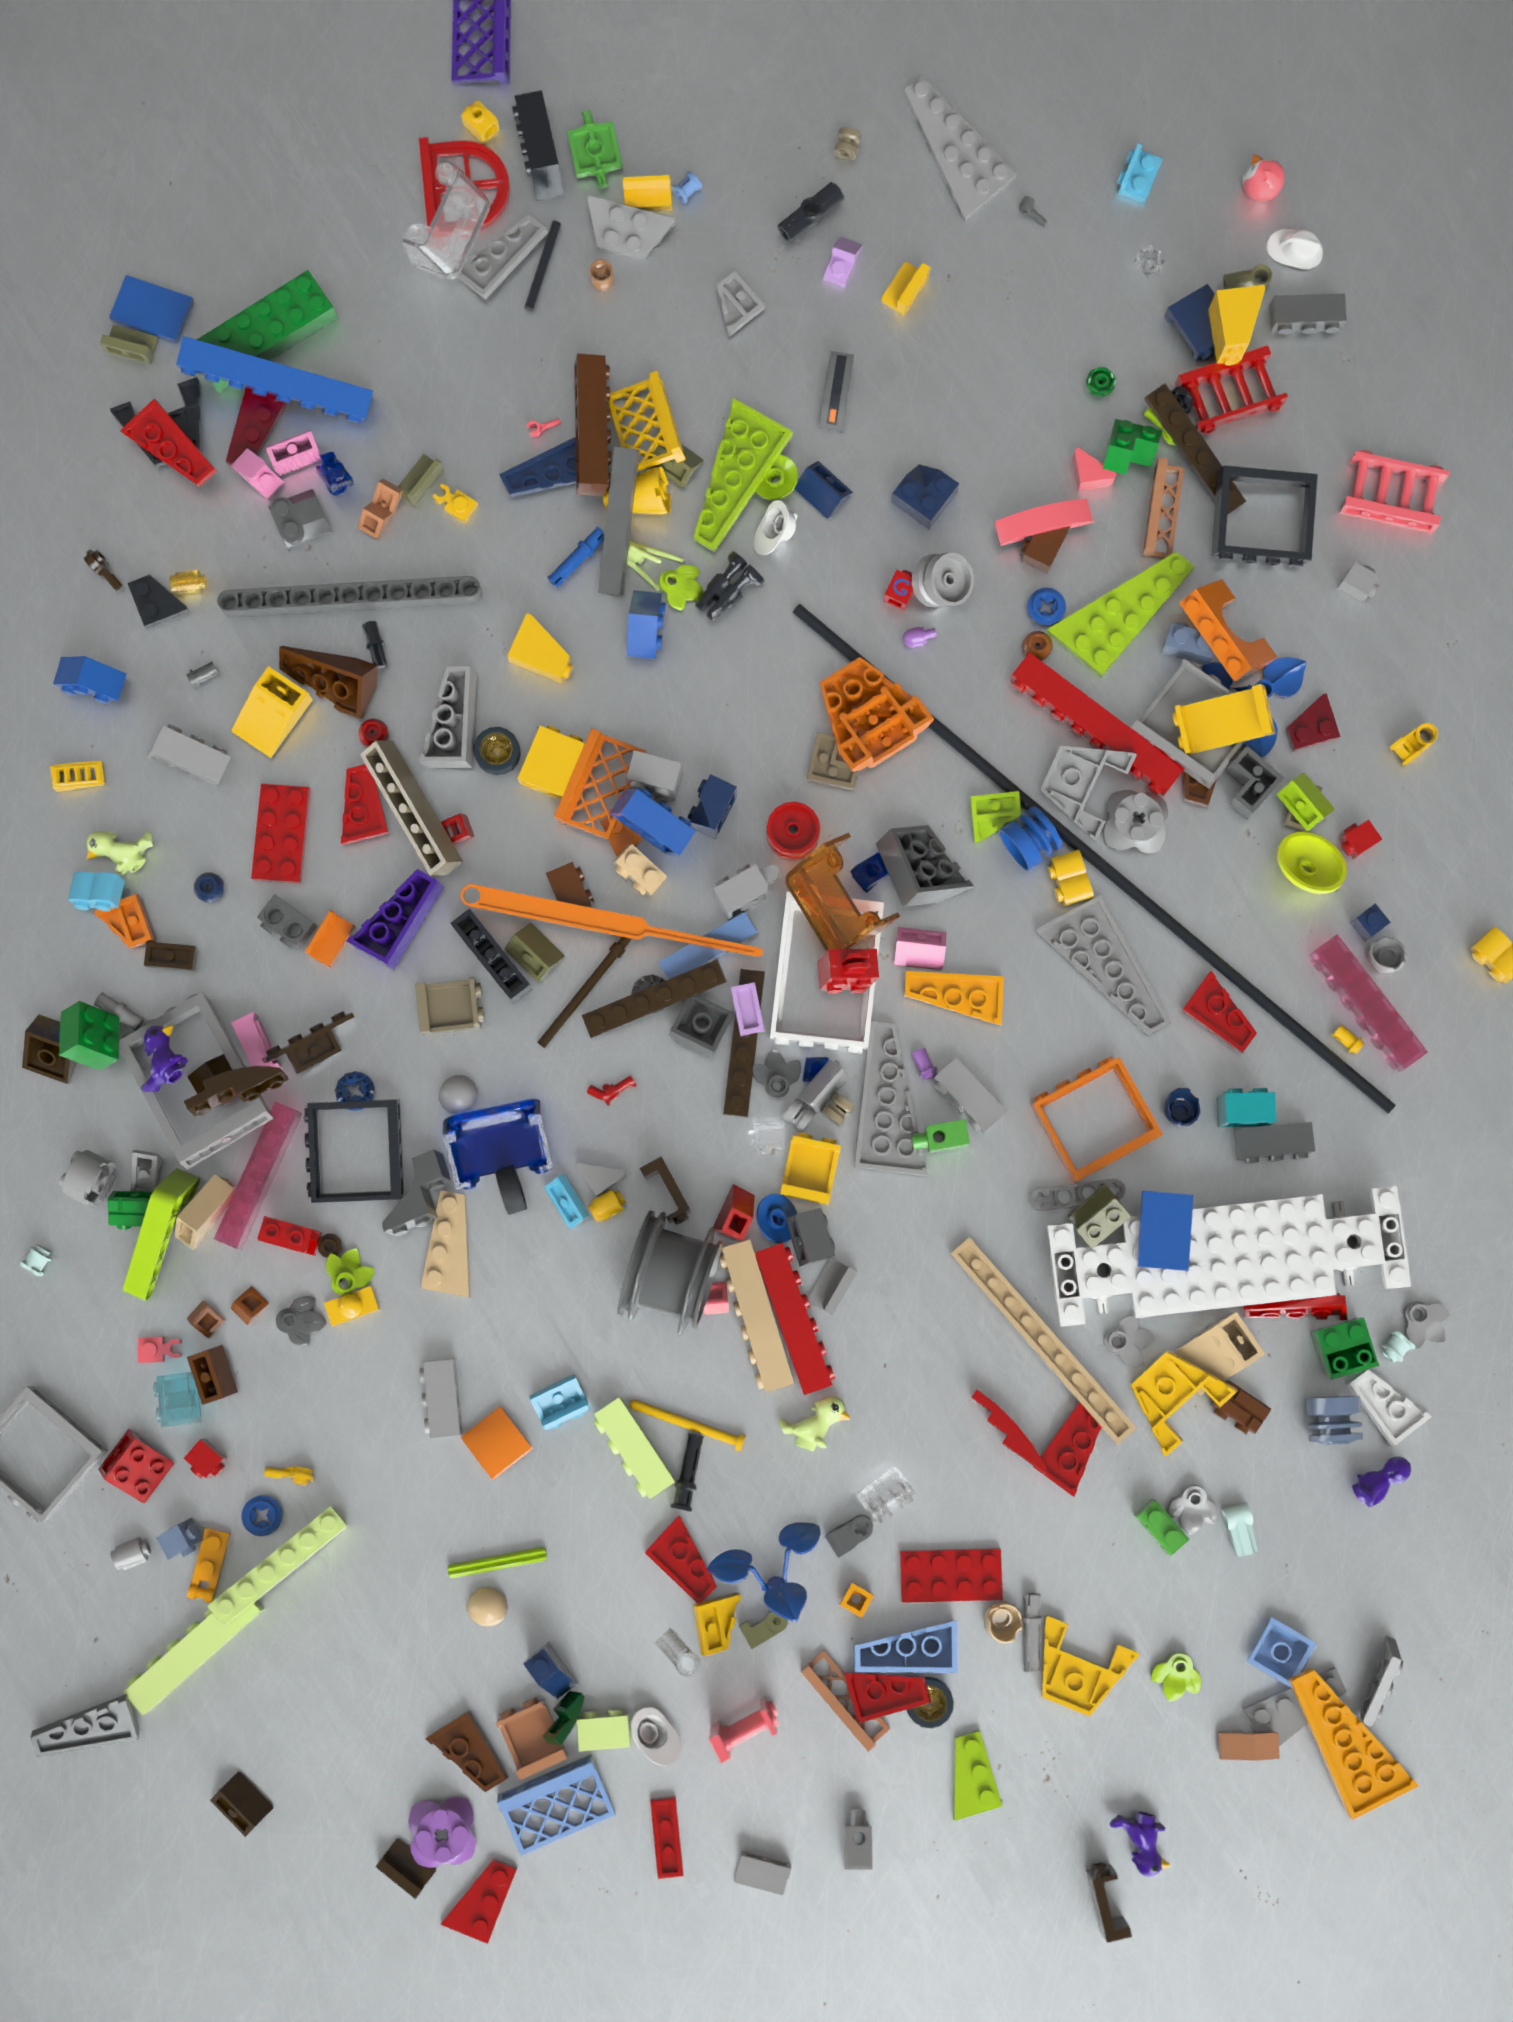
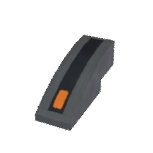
M835 351L830 353L819 429L843 432L854 354Z

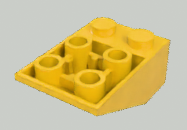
M268 666L254 685L231 732L272 758L313 699L307 691Z

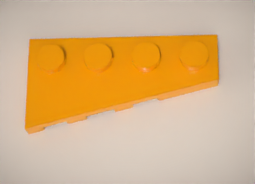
M919 971L905 972V997L995 1025H1002L1004 976Z

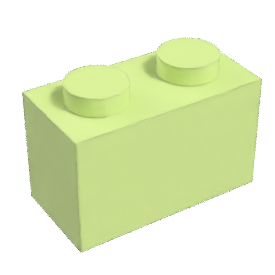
M610 1709L608 1714L598 1715L597 1711L582 1712V1716L578 1717L579 1751L631 1746L629 1712L623 1713V1709Z

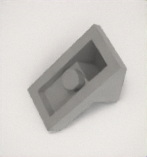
M133 1150L130 1191L153 1192L158 1186V1171L163 1162L162 1157L158 1153Z

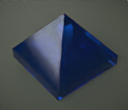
M806 1057L802 1081L811 1082L825 1066L829 1058Z

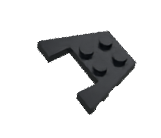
M198 377L177 384L185 407L171 411L168 414L202 452L201 387ZM130 401L110 408L111 413L122 427L136 416ZM137 444L156 468L167 465Z

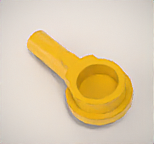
M291 1466L285 1467V1469L266 1467L264 1470L265 1477L293 1479L292 1483L307 1486L308 1482L314 1481L312 1476L313 1470L305 1467Z

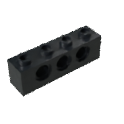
M470 908L450 923L512 1003H515L532 989L529 982Z

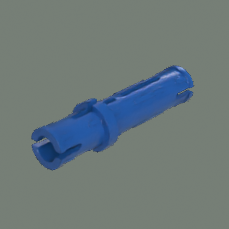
M597 526L584 541L580 540L577 543L578 547L547 577L556 588H559L588 556L592 557L594 555L593 551L604 541L603 530Z

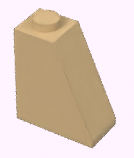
M214 1174L177 1216L174 1236L192 1250H195L233 1199L235 1188L232 1183L226 1178H220Z

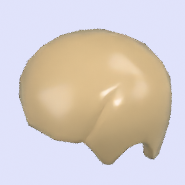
M478 1588L470 1595L467 1602L468 1616L478 1625L485 1627L498 1625L505 1619L508 1611L506 1597L494 1588Z
M1005 1601L993 1604L984 1617L985 1629L995 1641L1003 1644L1016 1640V1634L1022 1629L1021 1613L1015 1605Z

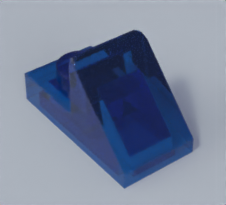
M879 852L859 863L850 871L853 879L866 893L889 876Z

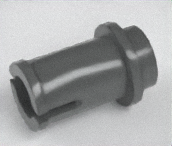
M212 661L194 671L190 669V673L186 674L192 687H200L201 683L219 675Z

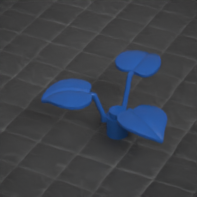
M1289 657L1275 659L1264 668V679L1258 681L1255 685H1264L1268 698L1273 693L1281 697H1290L1301 688L1307 662ZM1214 662L1201 666V671L1208 676L1212 674L1219 678L1222 682L1221 685L1228 690L1231 688L1233 679L1221 663ZM1252 685L1236 687L1233 689H1235L1237 692L1252 689ZM1272 718L1276 734L1247 740L1243 746L1245 748L1248 746L1260 757L1266 756L1272 750L1277 739L1278 729L1274 719Z
M797 1522L789 1524L779 1533V1543L783 1547H787L784 1556L782 1578L774 1576L765 1583L755 1567L750 1565L752 1555L740 1549H732L719 1554L711 1561L707 1570L717 1579L726 1583H738L748 1576L749 1571H751L760 1583L762 1590L766 1591L764 1594L765 1605L777 1615L797 1622L806 1603L807 1592L798 1583H787L789 1554L793 1551L796 1554L803 1555L811 1551L820 1539V1527L814 1523Z

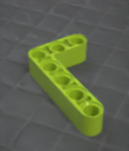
M176 1168L154 1189L127 1272L123 1292L145 1301L150 1298L156 1285L177 1213L195 1195L200 1184V1177Z

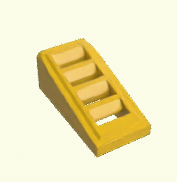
M102 761L50 765L52 786L57 792L106 785ZM91 768H95L96 780L91 778ZM81 770H85L86 781H82ZM71 771H74L75 774L74 782L71 781ZM60 773H64L65 782H61Z

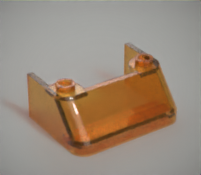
M849 833L820 845L789 871L785 879L787 888L826 951L828 949H853L880 933L900 917L898 912L882 920L873 911H868L861 915L836 875L843 868V858L837 848L851 837Z

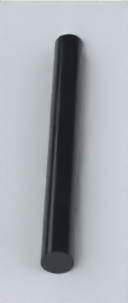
M552 221L524 306L528 311H533L561 227V223L558 221Z

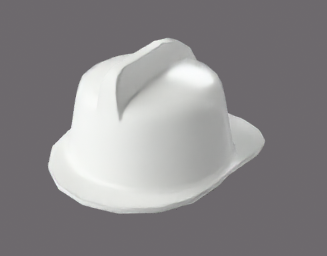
M1281 229L1274 232L1267 241L1269 256L1274 261L1284 265L1308 270L1317 266L1323 256L1321 243L1316 235L1308 230Z
M781 500L773 501L769 505L755 532L753 545L754 550L759 555H768L776 548L779 542L789 540L795 532L797 514L789 511L786 504Z
M645 1707L637 1711L631 1722V1738L633 1743L654 1764L667 1766L676 1762L681 1754V1739L665 1716L659 1710L652 1707Z

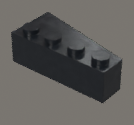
M542 90L515 95L516 106H512L515 121H520V124L516 125L519 139H524V143H520L523 158L528 157V161L524 162L527 177L532 176L536 199L539 201L563 196L564 190Z

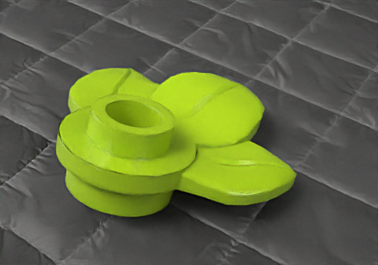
M687 564L681 565L676 570H666L660 575L658 580L659 586L666 593L667 602L674 609L682 611L686 600H698L703 594L701 585L695 580L700 573L697 567ZM669 577L674 579V585L668 583L667 579Z
M357 1248L346 1251L340 1258L331 1253L325 1264L326 1272L332 1278L331 1287L336 1294L341 1296L352 1293L355 1288L365 1287L371 1281L375 1270L372 1267H361ZM340 1279H344L346 1281L345 1288H342L339 1285Z
M1175 1652L1166 1662L1158 1663L1151 1674V1681L1163 1683V1691L1169 1701L1179 1699L1186 1690L1198 1694L1201 1688L1200 1673L1193 1668L1190 1656L1183 1652ZM1178 1663L1185 1664L1181 1669L1176 1668Z

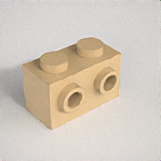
M629 844L612 862L616 866L614 870L624 879L628 877L634 883L632 885L633 888L641 895H652L667 878L633 844Z

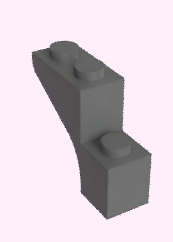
M433 1149L412 1158L414 1165L413 1184L382 1222L384 1232L395 1237L402 1236L408 1233V1229L415 1226H426L430 1224V1220L437 1218L430 1191L439 1190L444 1187L445 1183L451 1181L442 1153Z

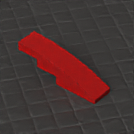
M976 1390L971 1398L991 1412L987 1422L1007 1435L1002 1444L1045 1474L1048 1470L1046 1465L1019 1426L997 1404L979 1390Z

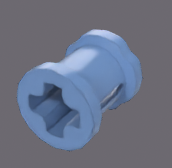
M690 171L685 174L686 177L678 185L671 187L673 194L682 203H686L688 197L696 190L702 189L701 182Z

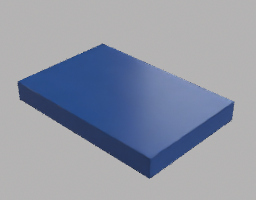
M126 275L109 318L113 322L177 343L194 300L190 296Z
M1142 1191L1137 1267L1189 1271L1193 1195Z

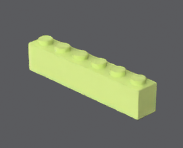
M330 1506L207 1607L223 1627L227 1626L346 1529L345 1523Z
M256 1601L225 1627L208 1610L205 1613L207 1618L200 1624L196 1621L187 1628L185 1632L188 1635L181 1641L177 1638L165 1648L168 1653L162 1658L156 1656L146 1665L148 1670L142 1676L137 1673L127 1682L129 1687L123 1693L127 1694L129 1700L138 1711L145 1715L252 1621L264 1608Z

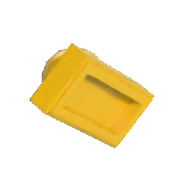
M372 1286L324 1303L332 1327L380 1310Z

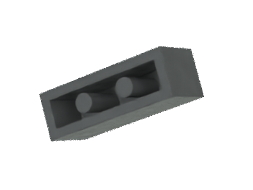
M1345 294L1278 295L1273 297L1269 305L1271 332H1278L1279 334H1289L1293 331H1302L1304 334L1314 333L1315 331L1335 333L1342 330L1347 321Z
M1312 1122L1247 1127L1234 1130L1237 1160L1244 1159V1164L1257 1163L1259 1158L1269 1157V1161H1281L1287 1155H1293V1159L1309 1158V1153L1315 1152Z

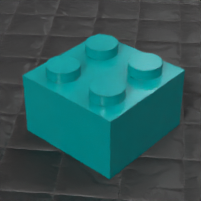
M1242 1088L1228 1089V1091L1223 1092V1095L1217 1098L1218 1127L1269 1126L1277 1122L1275 1092H1268V1088H1254L1253 1091H1248V1093H1243Z

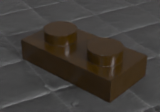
M146 942L144 966L194 971L197 947L192 945Z

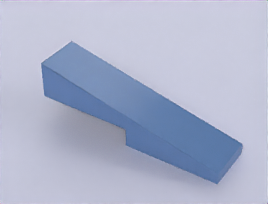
M743 912L703 937L741 944L757 934L758 931L747 913ZM688 944L658 963L667 978L671 979L707 964L728 951Z

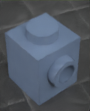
M192 1518L177 1524L156 1537L168 1560L179 1554H182L183 1557L197 1550L195 1545L203 1541L199 1528L195 1525Z

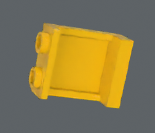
M547 725L546 728L539 726L517 778L519 784L561 800L584 747L583 739L573 734H569V737L560 734L559 729Z
M798 1132V1136L792 1135L780 1195L828 1205L841 1146L836 1145L837 1141L833 1139L822 1138V1141L812 1139L813 1135Z

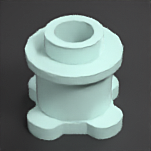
M37 1245L36 1248L30 1247V1253L26 1259L20 1260L18 1264L36 1276H43L44 1272L42 1269L48 1261L52 1260L49 1257L51 1252L40 1245Z
M1396 1330L1391 1333L1392 1338L1389 1342L1382 1345L1384 1349L1382 1354L1393 1363L1396 1360L1402 1362L1404 1354L1408 1350L1415 1348L1411 1341Z

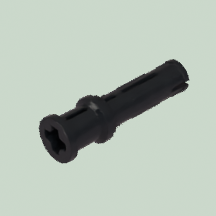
M688 1433L679 1480L674 1485L676 1492L674 1502L670 1504L671 1508L692 1512L691 1501L693 1491L697 1489L694 1481L704 1436Z

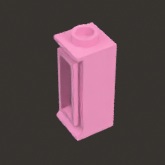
M252 1012L231 1022L251 1067L271 1066L282 1068L277 1063L279 1062L278 1058L267 1063L262 1061V1058L267 1056L265 1051L273 1047L261 1022L258 1021L259 1016L256 1013Z

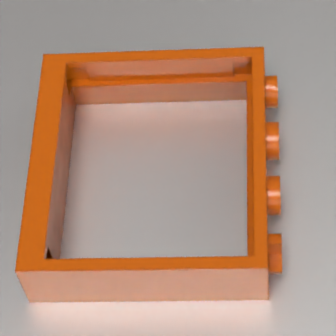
M1110 1056L1098 1063L1100 1065L1098 1069L1091 1071L1088 1068L1077 1074L1079 1079L1072 1083L1068 1079L1055 1086L1057 1091L1048 1094L1047 1091L1041 1093L1034 1098L1036 1102L1031 1105L1073 1183L1163 1135L1120 1057L1113 1060ZM1114 1070L1148 1132L1076 1170L1042 1108Z

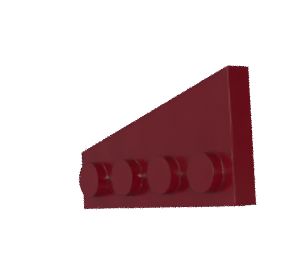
M245 387L226 463L231 466L247 448L259 456L288 403L276 400V396L267 393L266 397L252 393L253 389Z

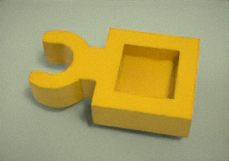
M440 484L441 490L446 493L442 497L433 494L434 500L438 504H446L444 507L445 512L465 524L478 506L477 501L458 489L452 494L447 485Z

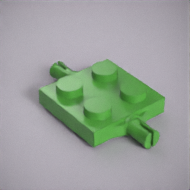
M587 110L588 119L586 111L582 112L584 125L578 129L568 130L567 136L577 178L591 175L596 176L598 188L603 189L601 180L603 181L604 188H606L608 184L605 174L610 171L623 169L613 121L602 124L594 123L591 110Z

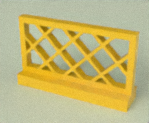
M658 371L649 373L650 379L610 393V400L608 401L622 448L639 449L644 439L653 442L648 451L639 449V454L644 457L638 463L637 472L675 459L677 463L686 460L665 386ZM649 388L650 392L645 400L636 397L641 390ZM622 397L628 399L623 408L616 406L614 400ZM633 401L642 404L637 413L628 410ZM647 407L655 409L650 419L642 416ZM625 415L633 418L628 427L620 424ZM639 420L647 423L642 432L634 430ZM652 426L661 429L656 438L647 435ZM630 434L638 437L634 446L626 444ZM658 445L665 447L667 453L659 456L653 454Z

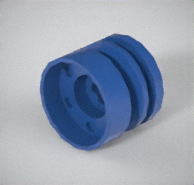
M1035 806L1027 810L1028 815L1022 813L1019 816L1022 827L1017 822L1011 821L999 830L1000 838L1009 853L1028 872L1042 862L1039 850L1044 855L1050 857L1053 854V850L1058 851L1063 847L1062 840L1053 823Z

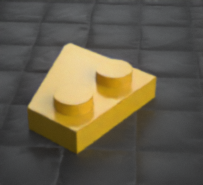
M736 1592L693 1605L701 1655L708 1656L728 1650L731 1639L730 1633L734 1628L736 1620L734 1613L737 1602L741 1601V1594Z

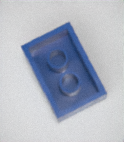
M636 788L624 790L609 814L666 855H680L696 832L690 827L692 823L682 816H679V818L674 816L669 806L662 802L656 803L651 799L653 795L643 788L639 790Z

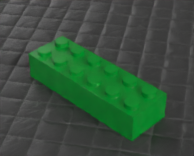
M306 270L196 340L271 361L332 323L338 317L333 305L309 270ZM219 380V383L211 382L218 394L229 387V382Z

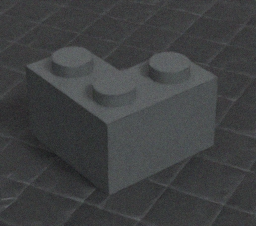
M1246 746L1227 768V771L1244 785L1229 804L1248 819L1284 777Z

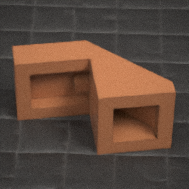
M381 479L377 484L372 502L363 508L357 528L379 539L398 508L403 489L385 479Z
M1244 1731L1218 1733L1219 1759L1251 1761L1280 1759L1278 1732L1248 1733Z

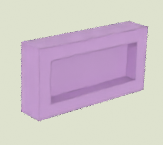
M755 982L731 987L740 1036L764 1032Z

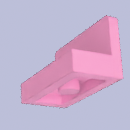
M898 927L894 964L942 970L947 932Z

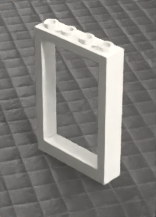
M787 891L770 1039L775 1040V1044L789 1045V1041L798 1042L800 1047L813 1048L814 1044L823 1045V1049L838 1051V1047L848 1048L850 1053L861 1054L862 1050L868 1049L875 982L863 994L859 1039L781 1030L794 911L872 920L869 949H877L878 956L884 902Z

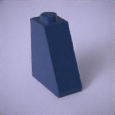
M549 1642L530 1655L523 1663L535 1682L556 1699H559L578 1684Z

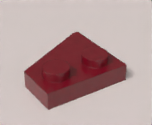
M1327 693L1320 696L1285 729L1292 752L1337 740L1341 737Z

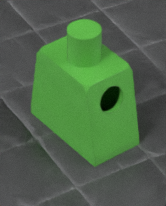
M966 1119L929 1125L925 1127V1133L911 1135L913 1149L928 1147L929 1153L967 1148L970 1144ZM933 1135H942L943 1141L936 1142L933 1139Z

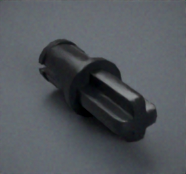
M376 621L365 622V624H362V628L367 642L366 649L370 650L373 664L378 665V669H383L387 667V660L383 650L385 643L381 640L378 624Z

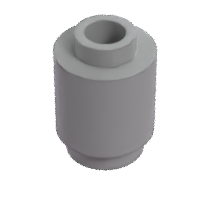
M140 1537L116 1546L115 1550L111 1551V1559L117 1570H127L148 1561L151 1549L147 1540L142 1541Z

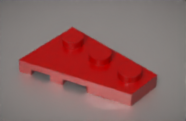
M363 764L348 768L346 771L345 805L342 819V846L389 834L377 784L367 766Z
M1211 970L1182 1011L1242 1054L1257 1032L1242 1011L1231 1000L1230 995L1225 988L1223 989Z
M679 1515L644 1553L698 1604L702 1603L717 1585L710 1572H708L704 1560Z
M844 1673L858 1723L932 1703L925 1677Z

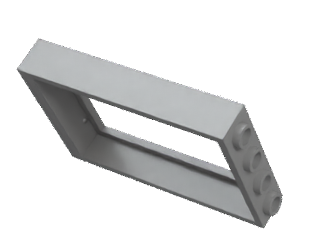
M202 992L191 995L184 1003L177 1007L169 1008L162 1016L147 1021L143 1027L125 1034L119 1040V1050L140 1090L141 1086L148 1080L133 1050L144 1044L143 1038L146 1030L151 1026H175L199 1011L202 1012L231 1068L234 1070L246 1067L210 1000ZM142 1091L178 1162L187 1170L274 1119L262 1095H260L259 1098L250 1101L251 1104L182 1145L155 1093Z

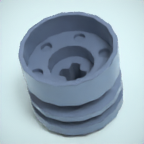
M1360 1396L1306 1398L1307 1415L1319 1417V1422L1308 1425V1429H1320V1434L1309 1435L1310 1442L1338 1445L1349 1444L1363 1439V1433H1351V1428L1362 1427V1422L1350 1421V1415L1361 1413Z

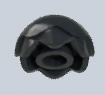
M1176 386L1171 392L1185 413L1188 414L1194 406V396L1186 387Z

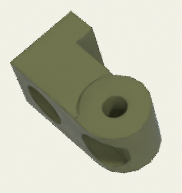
M770 1610L765 1618L752 1626L746 1620L739 1625V1628L751 1649L782 1632L788 1624V1619Z

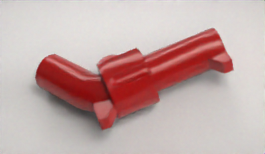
M630 1075L615 1085L613 1083L611 1085L604 1084L603 1090L590 1085L587 1094L605 1101L607 1106H609L611 1101L620 1096L619 1093L631 1086L636 1088L637 1085Z

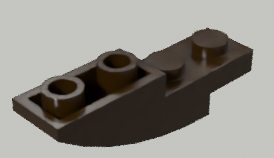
M253 1066L234 1069L204 1080L203 1084L206 1090L184 1100V1103L192 1115L195 1117L208 1114L212 1108L220 1104L231 1102L235 1096H238L243 1102L253 1101L259 1098L263 1092L269 1089H277L283 1085V1082L289 1079L280 1067Z

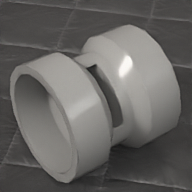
M796 1098L782 1118L787 1122L794 1123L796 1129L803 1132L816 1112L803 1107V1103ZM801 1110L802 1112H801V1113L799 1114V1116L795 1119V1117L797 1116V1114H798L799 1111Z

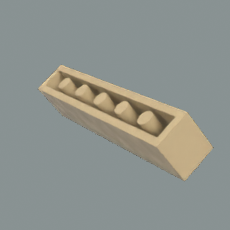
M751 1240L723 1247L720 1262L722 1268H728L730 1277L726 1278L730 1293L735 1292L737 1301L733 1302L737 1317L742 1316L745 1325L740 1326L744 1341L750 1340L752 1349L748 1350L751 1364H757L759 1374H755L759 1389L764 1388L766 1393L794 1384Z

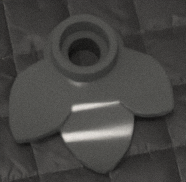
M773 1049L766 1056L764 1065H753L754 1079L757 1083L765 1086L767 1094L773 1098L785 1096L789 1091V1085L795 1083L801 1073V1063L799 1060L786 1063L776 1049ZM773 1082L780 1083V1090L773 1088Z
M299 1297L292 1302L289 1308L281 1310L276 1316L277 1328L287 1333L290 1341L295 1345L309 1346V1334L320 1331L326 1325L324 1318L317 1312L312 1311L315 1305L314 1297ZM286 1316H291L293 1318V1323L291 1325H286L284 1323V1318Z

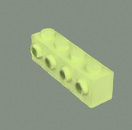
M621 1397L594 1414L597 1418L593 1421L601 1434L603 1432L607 1433L611 1439L607 1442L615 1455L620 1453L624 1459V1462L621 1463L629 1476L634 1474L638 1480L635 1486L643 1497L647 1495L651 1499L676 1482Z

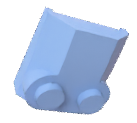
M1271 1617L1247 1662L1292 1688L1289 1679L1304 1671L1317 1643Z

